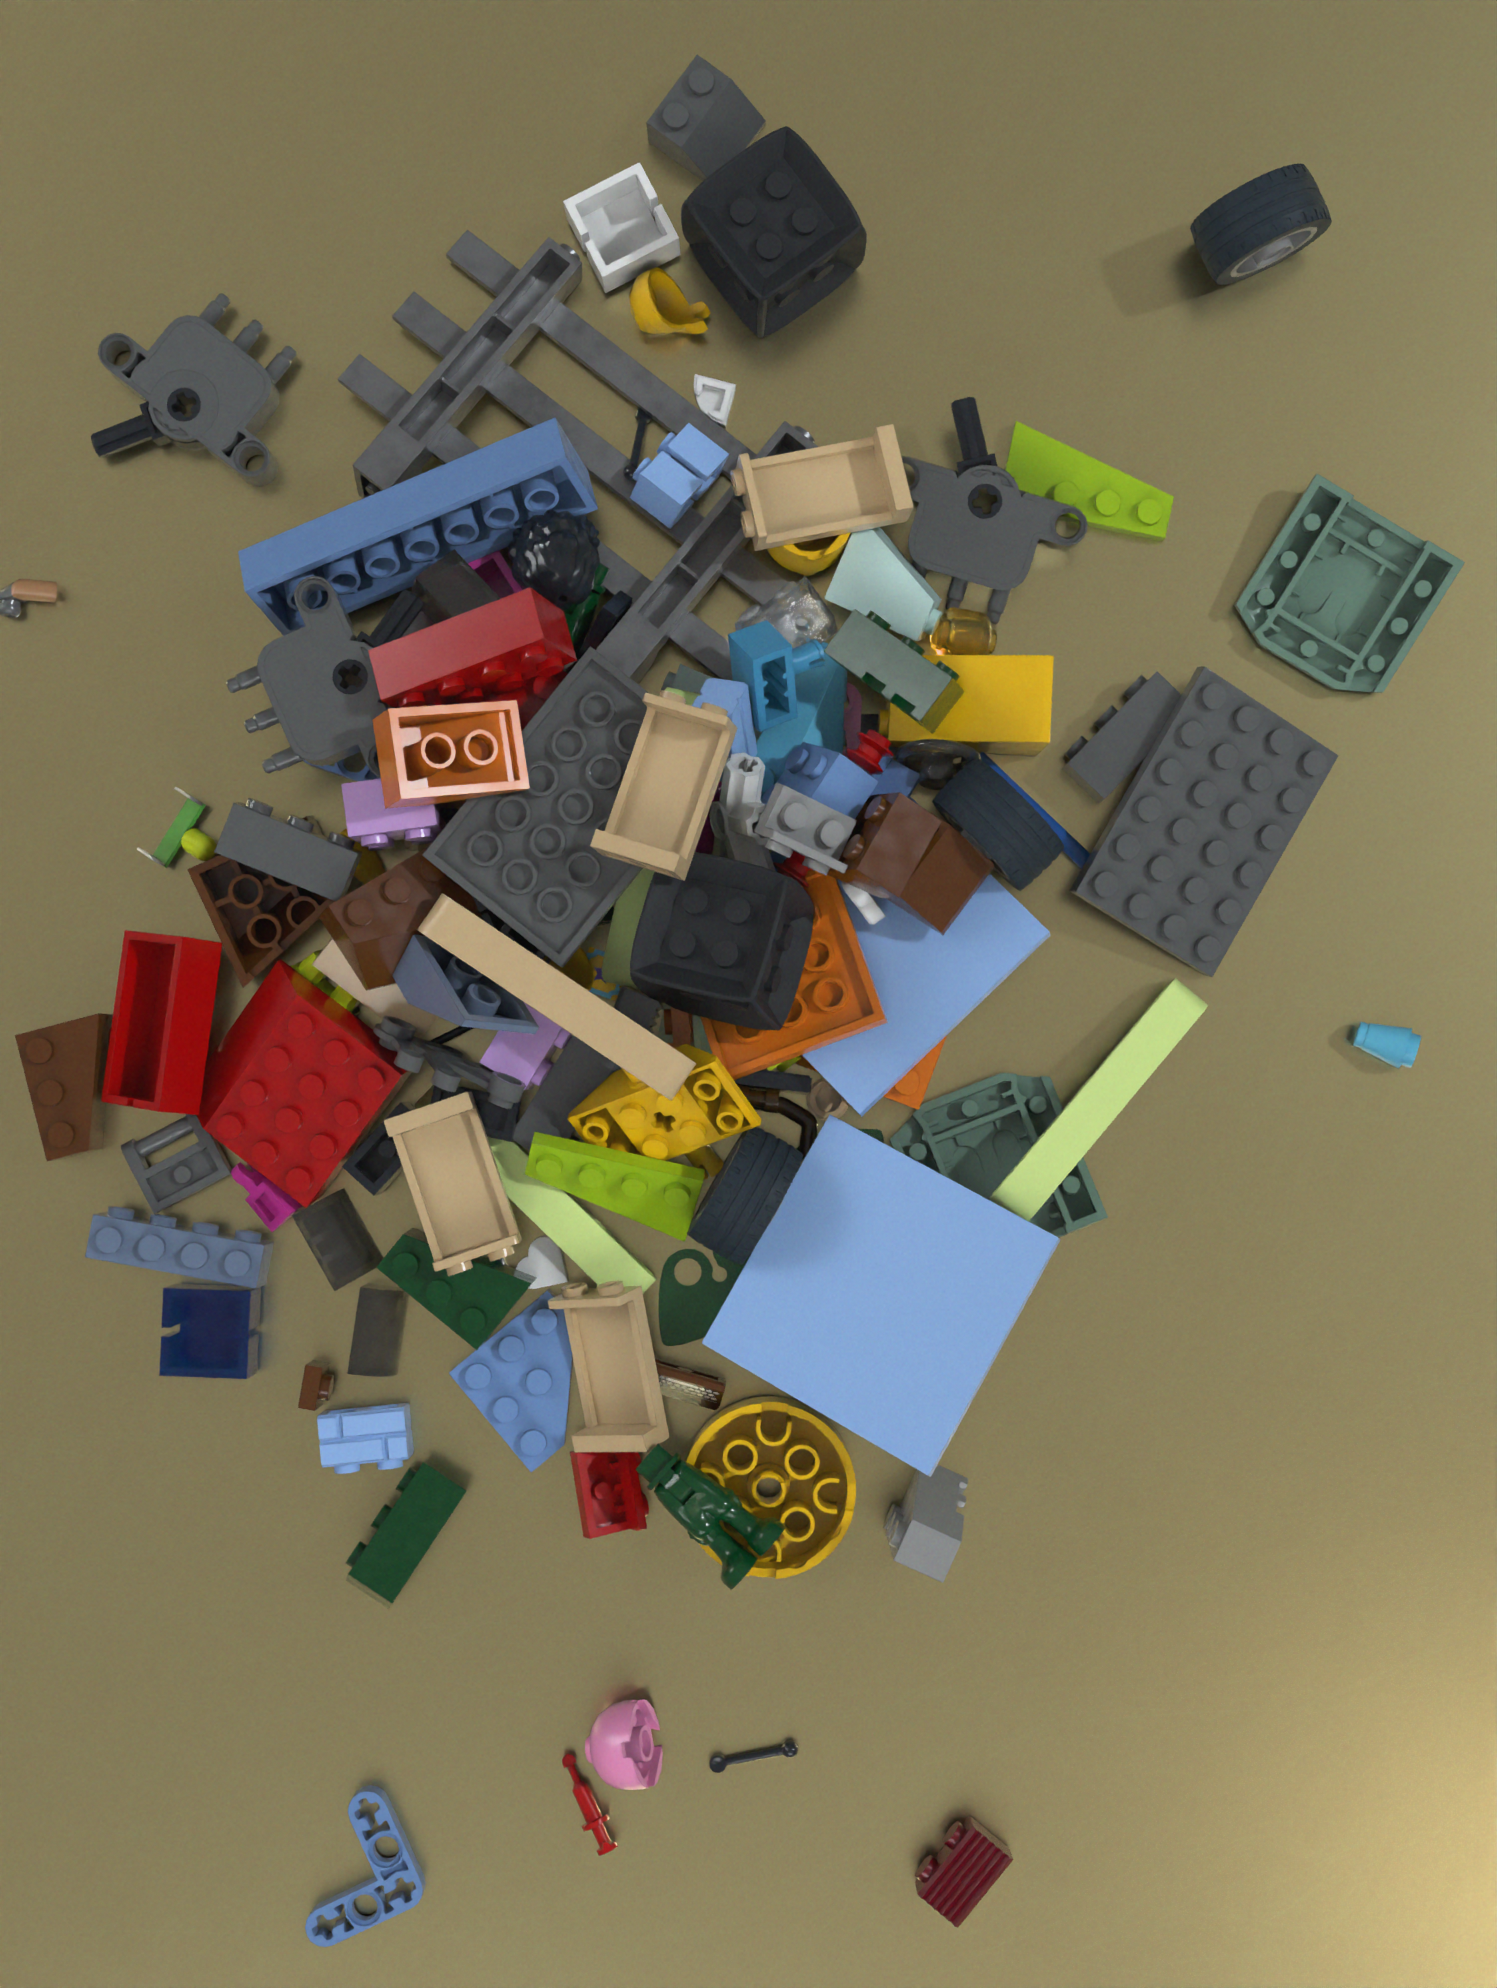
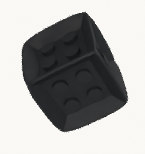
M788 126L777 129L762 137L717 169L694 189L681 207L683 235L689 243L698 263L740 320L759 338L780 330L823 300L845 282L864 260L867 234L854 206L810 146Z
M695 852L685 881L654 872L633 942L630 961L631 980L649 998L665 1003L680 1011L753 1029L780 1030L792 1007L807 957L813 929V902L804 888L793 878L747 862Z

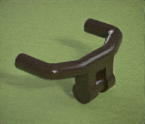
M738 1085L754 1110L780 1113L801 1126L799 1151L803 1154L802 1160L804 1161L818 1136V1122L815 1116L793 1101L779 1096L780 1089L767 1088V1091L752 1090L747 1085Z

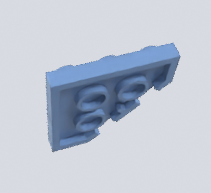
M550 1289L449 1372L450 1376L530 1472H533L564 1446L566 1442L573 1357L564 1310L549 1309L548 1300L555 1297Z

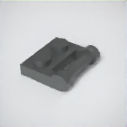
M186 1114L183 1118L139 1141L131 1139L121 1145L122 1153L154 1214L231 1175L230 1171L232 1168L217 1139L202 1128L196 1115ZM194 1131L199 1142L150 1168L148 1167L145 1156Z

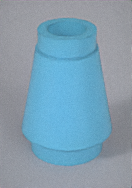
M1360 1022L1353 1046L1361 1048V1050L1398 1069L1401 1065L1411 1068L1418 1052L1421 1035L1412 1033V1028Z

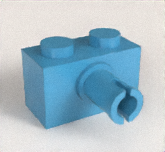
M767 620L728 634L733 681L745 682L748 685L754 727L761 732L797 718L794 675L825 665V660L823 659L825 654L818 640L813 639L808 643L792 648V645Z

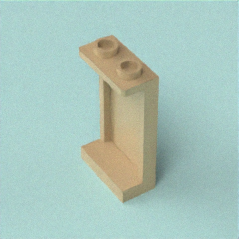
M893 424L876 427L873 437L752 460L749 459L748 453L739 454L736 469L731 470L735 496L742 495L745 511L740 513L742 530L745 538L752 537L755 551L907 522L913 509Z
M661 690L659 696L650 693L644 694L642 702L647 706V711L605 831L596 829L590 846L603 856L685 881L738 728L727 717L728 711L719 706L702 703L701 708L685 704L686 699L684 697Z
M465 1092L383 1120L388 1136L393 1137L434 1259V1263H432L434 1271L446 1269L447 1275L451 1276L473 1268L471 1259L487 1254L491 1262L514 1254L513 1245L520 1243L522 1238L473 1093Z
M619 1280L599 1284L597 1288H588L585 1282L563 1286L561 1288L562 1294L549 1299L548 1306L550 1310H564L586 1428L572 1435L574 1452L649 1451L658 1443L660 1444L670 1437L642 1287H624L623 1281Z

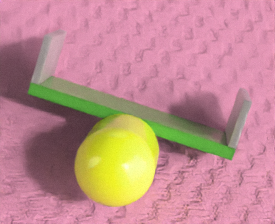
M175 787L176 791L188 799L153 855L139 847L137 848L139 852L165 868L169 866L181 845L186 852L201 861L210 860L217 854L214 852L217 846L216 841L201 830L192 828L206 805Z

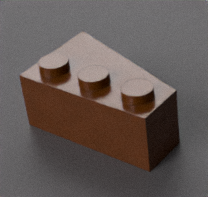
M98 1013L15 1035L47 1161L62 1160L103 1149L106 1103L101 1102L112 1014Z

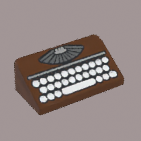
M655 1358L662 1395L712 1410L719 1408L726 1387L725 1378Z

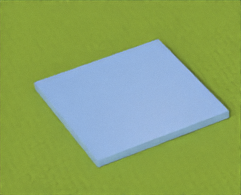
M909 797V799L918 804L913 798ZM775 851L770 852L772 862L783 863L786 859L785 856ZM990 873L944 935L930 928L886 898H879L875 895H872V897L886 917L876 924L870 925L841 886L842 881L838 880L888 1023L813 1050L802 1056L861 1117L1051 936L1050 932Z
M829 1114L797 1171L777 1213L755 1246L702 1344L931 1477L1059 1244L1060 1239Z

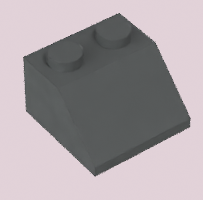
M698 54L646 122L648 142L702 181L749 147L766 124V120L734 81Z

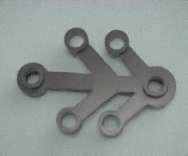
M384 1016L381 1024H376L373 1030L380 1037L378 1041L380 1045L398 1052L394 1064L410 1072L419 1073L425 1059L435 1071L431 1083L438 1088L449 1092H456L461 1078L464 1077L487 1089L489 1092L487 1100L502 1108L511 1109L513 1104L518 1103L526 1087L525 1083L505 1073L494 1072L481 1063L462 1059L463 1053L453 1047L415 1037L416 1027L404 1020L392 1016Z

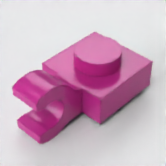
M241 1162L238 1163L230 1171L233 1179L248 1191L250 1195L245 1201L269 1230L274 1232L301 1205L252 1166L250 1167L253 1172L247 1170Z

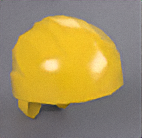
M654 267L637 276L630 290L629 302L631 314L643 332L650 334H668L672 332L700 334L708 330L704 319L711 313L707 304L700 301L689 305L680 287L664 270Z

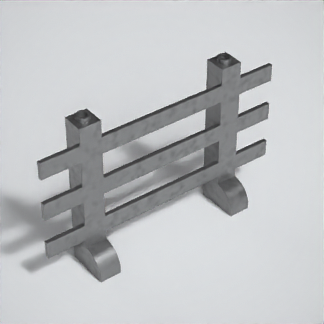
M466 230L446 253V258L494 294L496 298L467 332L414 291L394 313L392 318L396 323L443 358L413 395L361 354L355 358L338 378L340 384L389 421L352 465L358 495L366 498L420 475L422 467L432 455L443 464H446L481 449L459 432L456 427L485 393H488L530 427L556 418L588 472L682 545L655 579L650 581L600 542L598 547L600 563L610 568L601 586L605 587L606 591L612 596L620 590L633 598V603L596 651L639 684L654 662L658 651L667 640H670L718 679L733 681L729 641L691 613L698 602L717 579L722 576L782 622L803 595L744 549V546L752 537L745 538L742 530L740 513L745 511L742 495L735 496L731 485L705 518L693 508H690L669 529L630 498L637 482L636 480L629 481L623 475V470L629 465L630 459L509 365L540 330L669 432L677 435L690 423L729 453L721 472L730 479L731 470L736 469L739 454L748 453L749 459L752 460L816 448L818 446L815 444L814 438L802 427H793L784 421L756 455L562 304L582 279V262L579 255L570 246L564 243L559 245L548 237L519 270L473 233Z

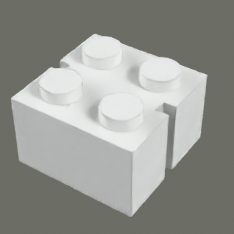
M640 162L563 201L567 220L583 251L587 252L588 261L605 293L629 282L643 272L658 267L681 255L679 237L662 204L658 205V196Z

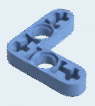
M368 1785L360 1788L354 1794L348 1807L350 1822L375 1877L320 1902L312 1909L306 1920L305 1930L309 1940L317 1946L328 1947L335 1945L401 1914L417 1905L424 1893L426 1881L421 1867L389 1797L378 1786ZM364 1798L370 1804L378 1803L379 1806L374 1813L378 1825L380 1826L384 1821L388 1822L387 1825L380 1826L372 1834L368 1833V1830H371L374 1825L371 1815L368 1812L361 1814L359 1811ZM387 1836L395 1839L399 1847L398 1854L392 1858L380 1856L375 1848V1842L380 1837ZM399 1878H403L406 1883L413 1881L415 1885L411 1891V1896H407L405 1891H399L391 1895L388 1902L391 1906L388 1907L385 1894L397 1887ZM359 1895H370L377 1902V1911L370 1916L359 1914L354 1907L355 1898ZM341 1904H344L346 1917L335 1923L331 1933H329L326 1927L321 1929L317 1927L321 1915H324L327 1920L338 1917L343 1910Z

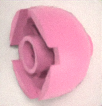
M625 1700L612 1704L598 1715L592 1726L590 1736L586 1738L585 1754L588 1762L593 1764L595 1771L607 1785L616 1789L643 1790L650 1786H655L658 1782L663 1752L662 1745L654 1746L651 1729L660 1731V1726L654 1708L647 1700Z

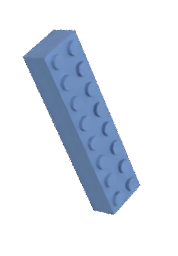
M552 418L238 551L244 590L280 633L285 636L305 627L296 606L294 594L299 582L306 577L318 576L327 580L340 596L346 612H352L508 547L513 539V531L521 528L524 521L529 520L534 515H544L547 510H554L558 513L568 511L573 516H578L597 510L598 507L588 470L557 419ZM323 590L312 593L308 599V608L313 610L321 609L327 603L328 593Z

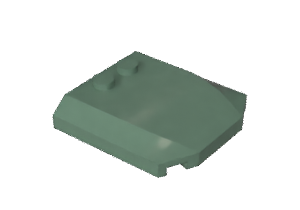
M1316 474L1234 606L1259 646L1330 689L1383 693L1465 562L1429 540H1421L1353 499L1354 495L1321 475Z
M1000 1073L921 1104L920 1109L916 1110L903 1127L890 1139V1143L893 1149L990 1200L989 1197L1059 1115L1063 1107L1050 1077H1031L1013 1073ZM1083 1157L1029 1220L1030 1223L1058 1238L1108 1218Z

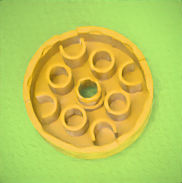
M761 1396L741 1400L714 1415L702 1427L692 1442L686 1462L700 1469L723 1487L733 1489L741 1501L742 1507L759 1518L775 1517L786 1525V1528L772 1546L762 1556H759L733 1526L724 1521L719 1522L726 1533L758 1557L753 1567L745 1576L775 1577V1579L800 1574L823 1561L843 1539L854 1513L856 1499L855 1473L850 1454L842 1437L835 1427L816 1410L798 1401L776 1396ZM773 1478L779 1481L781 1490L774 1497H763L757 1492L756 1486L761 1479ZM699 1544L711 1558L722 1565L720 1558L709 1546Z

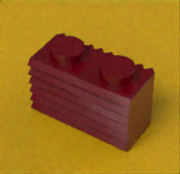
M971 1816L967 1817L963 1824L957 1821L950 1827L943 1838V1843L945 1844L943 1849L939 1851L935 1858L932 1855L925 1858L915 1873L917 1878L915 1885L919 1897L924 1899L927 1904L931 1905L934 1910L938 1911L957 1928L1013 1861L1010 1849Z

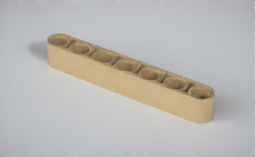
M443 893L417 929L426 937L671 1101L697 1064Z

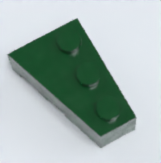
M414 1228L405 1232L376 1267L476 1350L488 1339L537 1278L503 1265L496 1260L490 1262L488 1257L485 1258L483 1256L471 1259L473 1268L451 1276L447 1275L446 1269L435 1272L432 1265L434 1259L425 1232Z

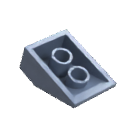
M413 935L392 975L408 1004L461 1027L536 1034L539 1026L522 1000L428 937Z

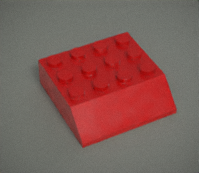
M280 959L276 962L207 1061L199 1115L196 1116L206 1132L307 1208L324 1195L342 1170V1166L358 1148L412 1072L394 1064L398 1052L378 1043L380 1037L373 1032V1029Z

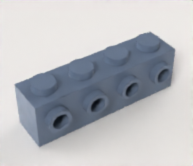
M108 1206L107 1212L93 1214L85 1254L86 1258L255 1289L267 1283L274 1242L261 1240V1233L236 1229L235 1235L218 1232V1225L205 1222H193V1226L188 1227L176 1224L177 1218L160 1214H151L150 1219L134 1217L135 1210L116 1206Z

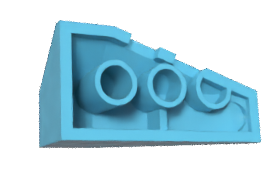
M806 637L803 644L808 643L813 638ZM818 640L824 651L829 643ZM825 652V657L823 658L825 660L824 666L794 675L798 717L763 730L756 743L758 751L756 757H759L765 765L760 800H762L766 790L778 781L786 769L785 762L794 749L800 747L802 742L843 754V745H845L846 731L843 730L844 703L847 700V670L832 660Z

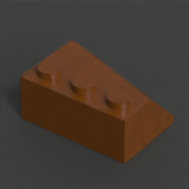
M314 815L303 818L315 824L313 832L322 835ZM222 855L187 869L243 988L314 924L328 905L335 902Z
M429 846L328 905L319 916L366 991L397 984L392 975L413 935L425 936L417 929L442 893L483 920L473 896L422 856Z

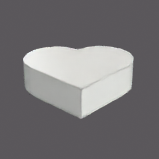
M842 881L841 886L870 925H874L886 917L870 893Z
M547 1235L536 1238L530 1244L528 1256L524 1257L516 1267V1270L537 1277L528 1289H537L569 1281L563 1250Z

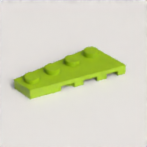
M1018 421L1015 422L1005 470L1015 479L1019 490L1073 505L1085 515L1090 527L1164 541L1174 496ZM1072 513L1062 514L1057 519L1079 524L1078 517Z
M535 1131L525 1169V1175L684 1242L692 1221L705 1172L704 1169Z

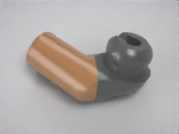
M32 579L16 580L0 590V615L12 618L18 617L21 612V604L28 600L56 603L57 582Z

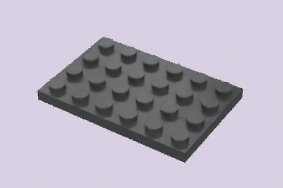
M591 646L522 730L530 788L523 791L467 799L422 855L562 968L643 869L603 856L590 846L595 830L605 831L647 711V706L642 700L644 694L648 693ZM730 757L727 758L725 765L730 761Z
M1197 667L1069 891L1203 975L1213 977L1339 755L1207 667Z

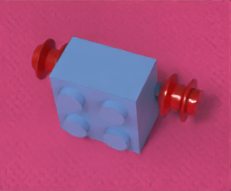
M869 729L867 734L857 732L856 735L861 743L857 749L846 748L847 757L839 752L802 742L801 746L794 749L785 762L786 769L777 783L783 784L855 819L879 782L871 775L883 773L878 763L882 757L893 758L894 756L888 749L891 742ZM776 783L771 785L764 793L761 800L763 804H767ZM793 851L791 857H786L783 863L773 862L778 873L793 878L800 885L809 888L805 876L809 871L815 870L802 865L806 856Z

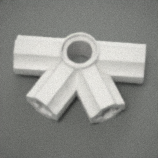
M745 752L731 754L730 761L724 766L720 801L713 802L710 807V824L715 835L712 855L747 862L775 871L769 849L765 847L769 839L754 832L766 806L760 800L765 765L759 757L750 756Z

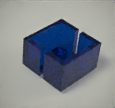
M173 1284L163 1288L162 1328H171L180 1324V1331H172L161 1336L159 1376L248 1379L256 1374L259 1334H250V1330L259 1326L261 1287L255 1289L245 1286Z

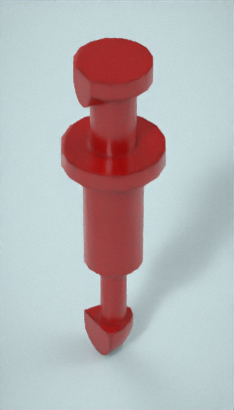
M567 1754L562 1758V1765L564 1768L567 1767L574 1782L572 1792L586 1821L581 1827L584 1832L592 1829L600 1847L597 1850L598 1856L604 1855L618 1847L616 1841L611 1842L603 1824L610 1817L608 1813L601 1814L588 1782L581 1781L574 1765L576 1763L575 1757Z

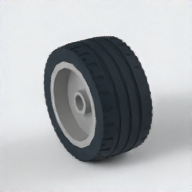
M1297 163L1277 168L1232 190L1201 212L1194 219L1190 229L1200 256H1202V260L1206 268H1208V272L1216 284L1226 285L1258 274L1296 254L1319 238L1330 227L1332 220L1325 200L1320 193L1317 183L1314 181V177L1304 164Z
M975 758L964 766L963 770H960L932 800L933 805L944 819L995 865L993 869L1019 891L1031 884L1043 870L1052 864L1053 860H1056L1064 849V844L1040 814L1003 777L979 758Z
M754 1127L742 1132L724 1161L722 1169L716 1175L702 1200L687 1235L699 1244H703L709 1250H713L716 1254L741 1265L755 1248L777 1213L801 1164L803 1154L782 1139L776 1138L775 1135L769 1132H765L762 1128Z

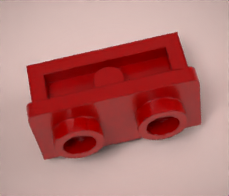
M570 1451L583 1537L592 1539L628 1529L635 1531L647 1529L648 1501L645 1494L641 1491L639 1473L635 1470L641 1463L639 1453Z

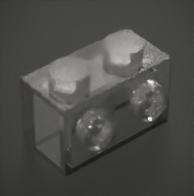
M806 576L798 582L790 581L784 584L775 592L774 598L762 606H751L740 615L735 623V629L738 631L767 620L792 645V648L808 643L813 639L818 640L821 644L838 632L834 614Z

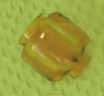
M950 607L944 612L936 631L932 636L930 635L931 647L936 649L937 655H991L997 642L996 630L991 628V621L987 614L957 607Z

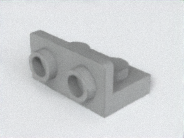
M776 782L754 832L769 839L765 846L766 848L788 858L791 857L793 851L806 856L802 865L827 876L830 868L845 873L848 865L838 860L857 820Z

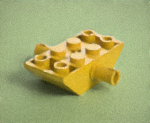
M688 1044L681 1045L675 1049L697 1064L672 1101L622 1068L606 1078L568 1115L567 1119L585 1143L664 1161L685 1154L693 1167L707 1170L711 1178L720 1172L723 1167V1161L716 1155L709 1144L760 1126L762 1120L718 1057ZM706 1171L704 1172V1179H708L709 1176Z

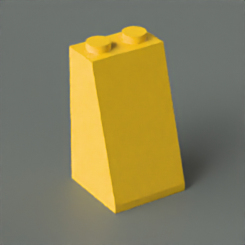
M922 655L934 665L941 661L960 676L956 682L964 691L962 696L933 734L888 700L886 702V710L879 709L878 733L885 736L891 742L890 747L1037 756L1050 743L1054 656Z

